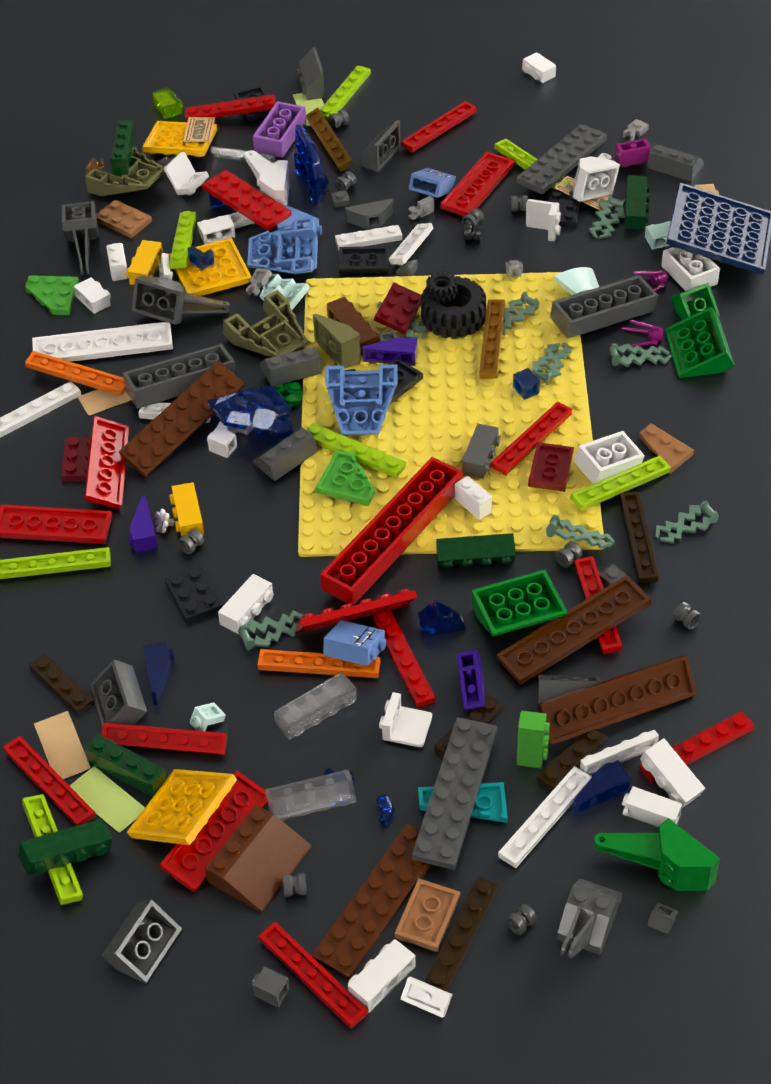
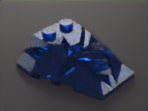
M299 124L295 128L296 143L294 147L295 149L297 148V152L294 153L295 170L299 177L308 176L309 197L313 205H317L322 199V194L327 192L329 180L327 175H325L316 143L310 139L307 130Z
M273 386L243 389L209 399L207 402L224 426L246 430L247 426L255 427V431L262 433L263 429L270 430L273 436H290L293 434L292 421L288 418L291 409Z

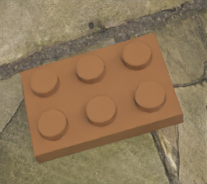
M114 200L96 214L97 223L131 239L152 222V216L117 200Z
M418 878L395 931V938L438 952L460 899V891Z

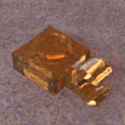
M93 158L92 161L90 160L85 170L86 175L93 168L100 169L104 167V159L101 158L99 162H96V158Z

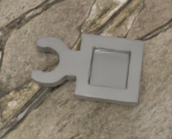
M635 119L624 130L623 138L630 136V141H633L635 136L640 137L649 130V124Z
M428 196L418 201L417 206L409 207L408 210L412 214L408 215V217L415 220L418 216L422 218L434 212V198Z
M518 260L505 262L506 274H509V277H512V275L521 277V273H523L522 262Z
M257 268L249 281L251 285L247 287L246 292L249 295L253 293L255 296H258L260 288L265 287L272 272L269 269Z

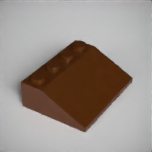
M255 805L206 866L207 882L262 913L283 886V875H291L311 849V845L276 815Z

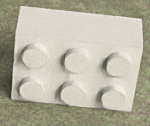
M677 247L663 250L661 266L685 291L709 283L710 287L718 284L720 268L710 258L690 253Z
M621 431L580 445L574 462L591 483L594 484L641 464L645 455L625 432Z

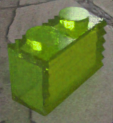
M166 87L152 92L153 104L165 119L182 114L183 103L181 99H177L174 91L171 92Z

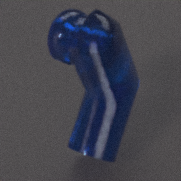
M383 794L377 797L376 803L383 809L379 823L387 826L395 813V806L391 797Z

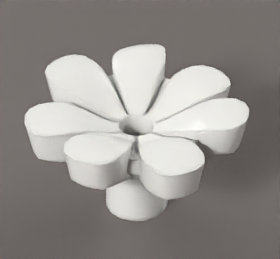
M160 509V512L157 511L155 513L157 518L154 522L156 533H165L166 527L174 525V519H170L169 513H166L164 509Z

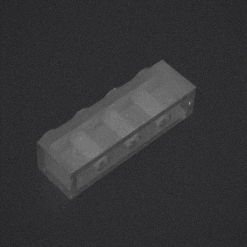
M341 672L274 711L275 724L289 740L295 736H300L305 730L318 725L322 720L335 715L342 708L353 704L357 700L356 687Z
M349 770L265 789L269 812L276 815L282 821L356 802L353 781Z

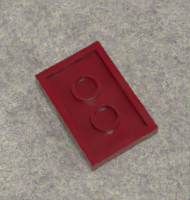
M394 282L379 307L374 321L405 335L421 306V295Z
M91 436L65 437L61 472L62 482L86 481Z
M537 442L528 487L565 492L574 447Z

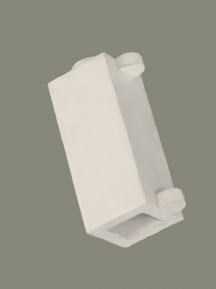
M634 786L630 794H625L622 805L625 806L622 815L659 827L668 818L677 825L681 815L682 803Z

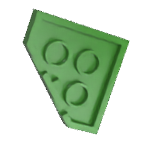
M29 275L26 291L30 295H34L36 300L41 305L46 306L53 315H70L75 298L74 286L79 284L78 277Z
M336 450L316 486V493L369 506L375 495V487L367 479L365 471L357 463L354 454Z

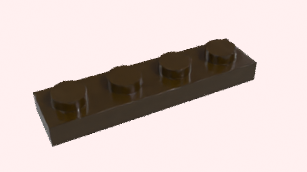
M43 654L29 664L30 670L78 716L95 704L94 699L46 654Z
M488 694L485 697V707L473 709L463 718L490 724L504 710V705ZM453 728L434 745V750L442 756L445 755Z
M598 729L582 734L537 776V781L550 791H553L574 766L578 769L580 768L581 759L587 755L595 754L608 741V736Z

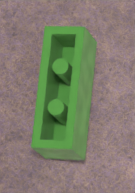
M521 711L518 726L517 765L542 768L543 760L547 761L550 723L546 722L547 714Z

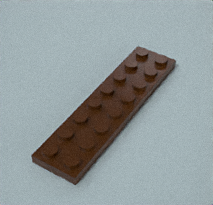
M218 360L119 451V454L146 478L238 393L245 383Z
M626 575L568 610V615L550 621L497 654V659L521 685L651 605V599Z
M681 655L538 703L540 713L547 714L546 722L550 723L548 744L552 745L697 695L688 656Z
M406 823L311 956L320 965L347 980L354 976L413 892L418 878L422 879L432 865L412 860V853L420 832L419 829Z

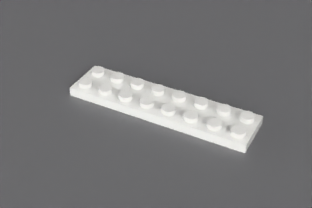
M169 322L32 338L33 351L69 362L173 349Z

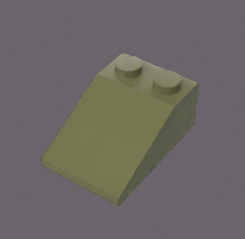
M313 314L315 342L339 366H344V369L360 362V334L347 324L319 314Z

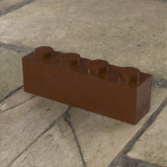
M345 296L327 303L328 318L347 324L360 334V356L363 355V346L378 343L380 340L378 333L372 330L369 322L363 319L361 313L357 312L352 302H349Z

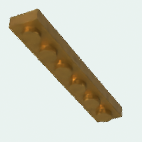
M318 107L306 115L308 122L340 172L353 165L354 162Z
M505 299L487 301L479 371L480 379L498 378Z

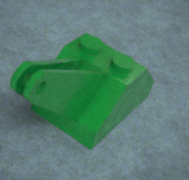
M669 818L659 826V833H598L594 837V848L597 851L658 870V877L661 881L675 891H707L716 883L720 858Z

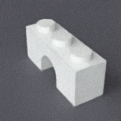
M238 404L230 410L223 421L219 422L216 429L208 435L209 451L228 458L237 447L235 433L248 435L256 425L255 411Z

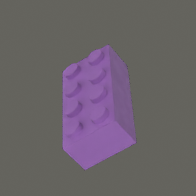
M277 101L253 135L254 151L283 158L306 124L305 107Z

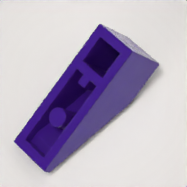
M399 337L363 346V362L389 364L394 359L399 358L405 363L415 366L418 354V338Z
M145 495L141 496L130 524L131 534L128 535L129 545L134 546L135 553L158 548Z
M475 649L456 653L464 710L468 711L485 707L484 674L482 660L478 651Z

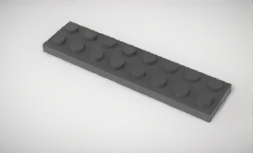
M580 124L516 177V183L544 194L575 168L581 158H586L607 140L608 134Z
M459 717L456 718L412 853V860L455 870L496 737V725Z

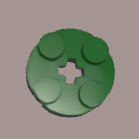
M286 382L271 386L267 392L268 402L272 404L274 409L280 411L292 410V407L295 405L298 407L302 403L303 398L300 383Z

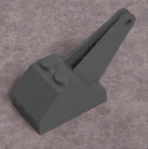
M95 202L62 205V227L65 239L76 244L81 276H84V268L78 241L85 239L87 275H90V240L99 237Z
M140 276L135 278L132 302L133 312L175 325L181 323L182 314L229 312V308H227L230 307L229 302L185 293V289L177 281L163 277ZM184 301H185V302L198 303V304H183V303H184Z
M580 878L572 887L558 929L557 940L564 942L560 955L565 956L570 945L568 954L570 959L582 949L600 955L622 901L623 893Z

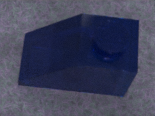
M435 600L418 613L421 628L434 635L466 629L462 613Z

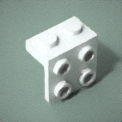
M180 152L164 167L177 195H192L209 177L207 171L195 172L185 152Z
M528 199L526 203V226L548 230V241H555L556 235L560 234L561 229L559 225L561 219L559 203Z
M393 692L391 699L386 701V714L381 716L379 728L382 729V740L423 747L432 721V713L402 707L401 694Z

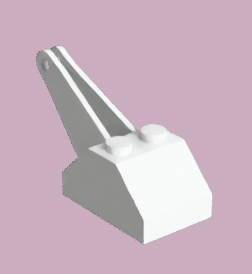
M253 150L247 151L245 153L246 162L257 178V186H260L259 191L283 206L287 205L290 189L288 160H278L271 163Z
M601 153L597 158L591 156L581 158L574 179L573 198L580 202L613 194L620 164L612 161L611 155Z

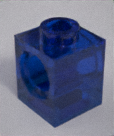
M527 368L513 374V388L525 400L539 394L540 380Z

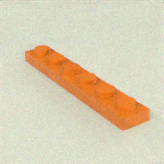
M32 351L25 362L26 368L119 396H122L125 392L123 377L36 351Z
M260 649L257 666L258 670L379 678L381 660L380 657H377L368 666L327 657L324 656V653Z

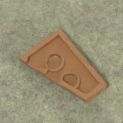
M652 423L639 432V438L646 447L657 456L660 455L671 467L669 474L694 454V449Z

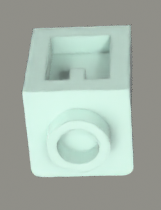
M215 703L205 704L194 708L190 724L196 731H206L207 725L223 722L226 715Z

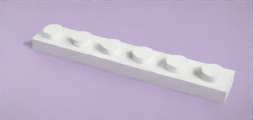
M70 381L0 417V438L81 396L80 389Z
M574 766L498 852V857L514 868H517L592 782V777Z

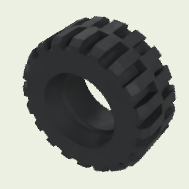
M456 276L458 292L454 299L451 298V301L445 300V302H442L440 300V302H436V299L433 301L431 297H428L426 288L421 294V318L423 324L430 332L432 331L437 336L441 335L443 338H464L468 334H474L475 330L478 331L485 323L486 293L480 285L478 286L475 281H470L469 278ZM457 306V307H459V308H448V307Z

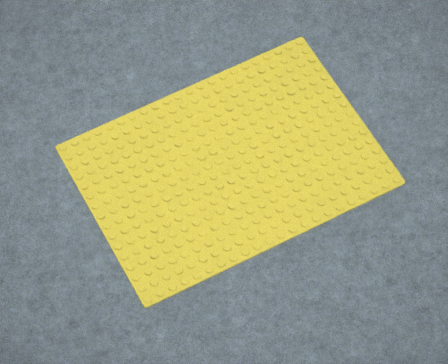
M561 272L521 273V277H518V275L509 277V274L455 275V277L469 278L470 281H475L478 286L480 285L486 293L487 301L505 299V308H508V302L520 299L522 293L527 292L528 296L532 299H538L539 308L535 311L534 315H524V322L513 321L511 322L512 329H505V335H502L497 379H480L479 376L485 323L478 331L475 330L474 334H468L464 338L457 337L456 339H451V337L443 338L441 335L437 336L428 329H426L424 338H421V331H414L413 334L419 335L418 354L415 366H410L422 372L423 379L389 405L379 435H343L405 461L406 468L398 478H394L357 462L365 471L369 482L375 487V495L369 506L316 493V486L335 453L316 445L318 452L303 461L300 466L298 555L300 557L338 556L431 457L462 471V460L477 423L499 428L501 442L499 447L496 446V458L557 401L571 408L572 415L542 443L574 447L565 492L528 487L535 448L506 476L493 468L486 472L484 479L470 476L482 489H485L487 493L492 495V513L479 520L456 501L454 496L401 555L436 554V539L509 533L514 534L515 552L558 551L564 549L568 542L575 541L572 538L564 540L556 534L553 537L547 536L546 528L554 514L558 515L560 520H569L573 526L582 524L587 532L598 530L600 535L604 534L600 503L580 511L570 500L571 493L592 485L591 481L575 464L574 459L578 447L592 442L593 438L581 335L567 338L550 318L552 302L572 296L554 281V276ZM428 276L313 278L306 280L310 289L305 294L304 335L308 344L304 346V349L316 348L321 357V374L303 378L302 427L305 430L314 423L342 435L325 384V366L339 365L315 342L313 314L327 317V303L345 296L349 302H352L357 312L361 313L363 319L369 322L374 332L392 331L393 329L374 321L378 311V302H383L394 282L421 295L426 288ZM525 305L515 306L516 313L509 314L518 315V309H526ZM420 306L412 321H421L419 326L426 327L422 322ZM451 306V307H448V308H459V307H457V306ZM395 331L398 338H399V337H405V338H406V335H407V334L404 335V334H401V333ZM560 343V347H557V349L562 350L564 349L562 343H565L571 349V353L566 354L568 358L560 359L564 364V368L558 369L561 372L560 376L551 378L549 385H546V381L537 378L532 381L533 361H539L538 357L547 356L544 352L547 345ZM362 355L360 356V362L346 368L345 371L379 370V365H388V363L363 362ZM546 366L541 367L543 369L542 373H546V370H549ZM567 528L563 529L565 533L569 532ZM586 540L575 542L581 550L604 549H600L597 545L592 547Z

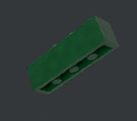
M117 120L110 158L112 175L129 174L135 139L133 120Z
M628 175L624 229L644 230L645 223H648L650 183H647V176Z
M514 534L436 539L437 565L442 566V568H452L454 565L470 567L478 563L487 566L491 565L492 562L509 564L515 560L516 556Z
M96 734L84 748L89 764L151 797H154L167 779L166 771L163 767L99 734Z
M99 819L20 842L18 857L28 876L41 874L50 869L61 868L70 863L81 862L87 858L97 855L102 856L110 852L112 837L103 820Z

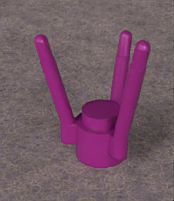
M663 270L633 272L634 275H652L643 279L646 282L651 281L652 285L657 286L653 288L655 292L665 288V284L668 283L667 273Z
M629 320L632 324L649 329L622 327V330L647 333V338L651 339V341L632 344L633 348L637 345L641 347L657 345L658 342H662L663 328H659V326Z

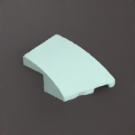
M588 267L570 269L554 276V281L571 295L599 287L593 269Z
M272 274L259 297L264 301L265 296L278 289L289 301L290 308L293 310L310 287L307 283H295L293 278L282 279L279 274Z

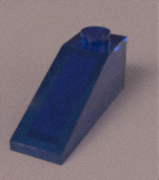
M167 641L143 646L154 705L159 703L172 670L171 661L174 660L173 649H168Z
M619 760L606 763L599 768L574 799V815H578L631 790L632 778Z

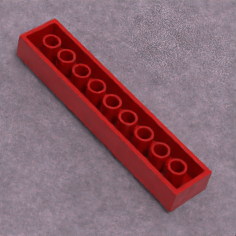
M431 457L320 574L321 590L347 604L352 603V606H354L453 499L455 495L454 485L463 479V471Z

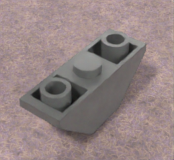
M393 199L345 207L346 222L365 229L382 226L393 214Z

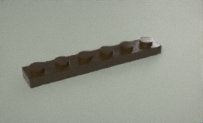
M639 492L620 493V502L639 583L658 582V570Z
M479 876L477 877L425 983L443 991H448L495 897L499 884Z

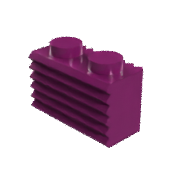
M645 138L620 144L617 143L615 161L623 168L635 164L642 165L648 162L651 146Z

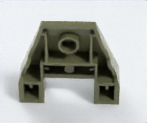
M133 146L129 174L112 175L111 173L93 168L85 176L87 192L98 196H106L148 189L165 170L154 160L146 158L144 153H139L137 148Z
M278 289L264 297L263 311L268 317L250 326L236 313L224 320L223 334L233 345L269 357L295 352L308 344L301 326L298 325L296 316L290 308L289 301Z

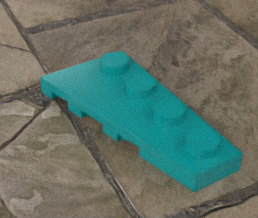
M504 782L481 784L471 818L508 823ZM434 786L418 787L420 810H427Z

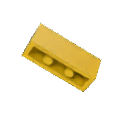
M142 240L140 246L137 247L135 257L132 258L130 267L126 271L130 285H135V278L154 277L163 253L161 242Z
M194 482L171 486L173 494H169L171 505H175L172 508L174 519L178 518V521H175L176 531L180 532L182 537L186 536L190 529L195 528L204 535Z

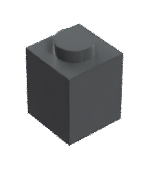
M265 966L252 980L254 996L276 1007H279L290 989L288 977Z

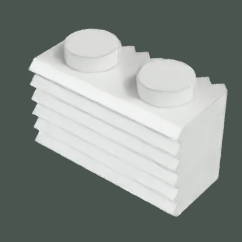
M537 52L523 59L522 70L533 76L535 80L544 83L553 77L555 78L556 64Z
M229 215L197 222L198 233L204 245L235 237L234 224Z
M113 243L107 245L112 281L128 279L129 277L126 276L127 265L123 244Z
M92 277L74 286L75 296L94 314L110 307L111 295L109 291L104 290L100 283L94 281Z
M466 476L455 483L454 499L476 518L481 520L492 513V495L487 493L485 489H482L475 480H472L470 476Z

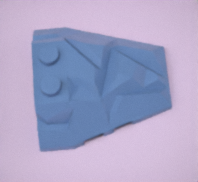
M314 217L297 218L292 220L293 224L286 227L280 225L278 226L279 230L271 233L266 231L249 238L248 267L291 274L314 271L317 268L318 251Z
M379 365V370L345 371L344 366H325V384L342 435H379L398 383V365Z

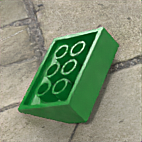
M712 306L665 328L679 378L719 374L735 366L720 319Z
M545 569L471 590V606L476 617L492 636L568 615Z

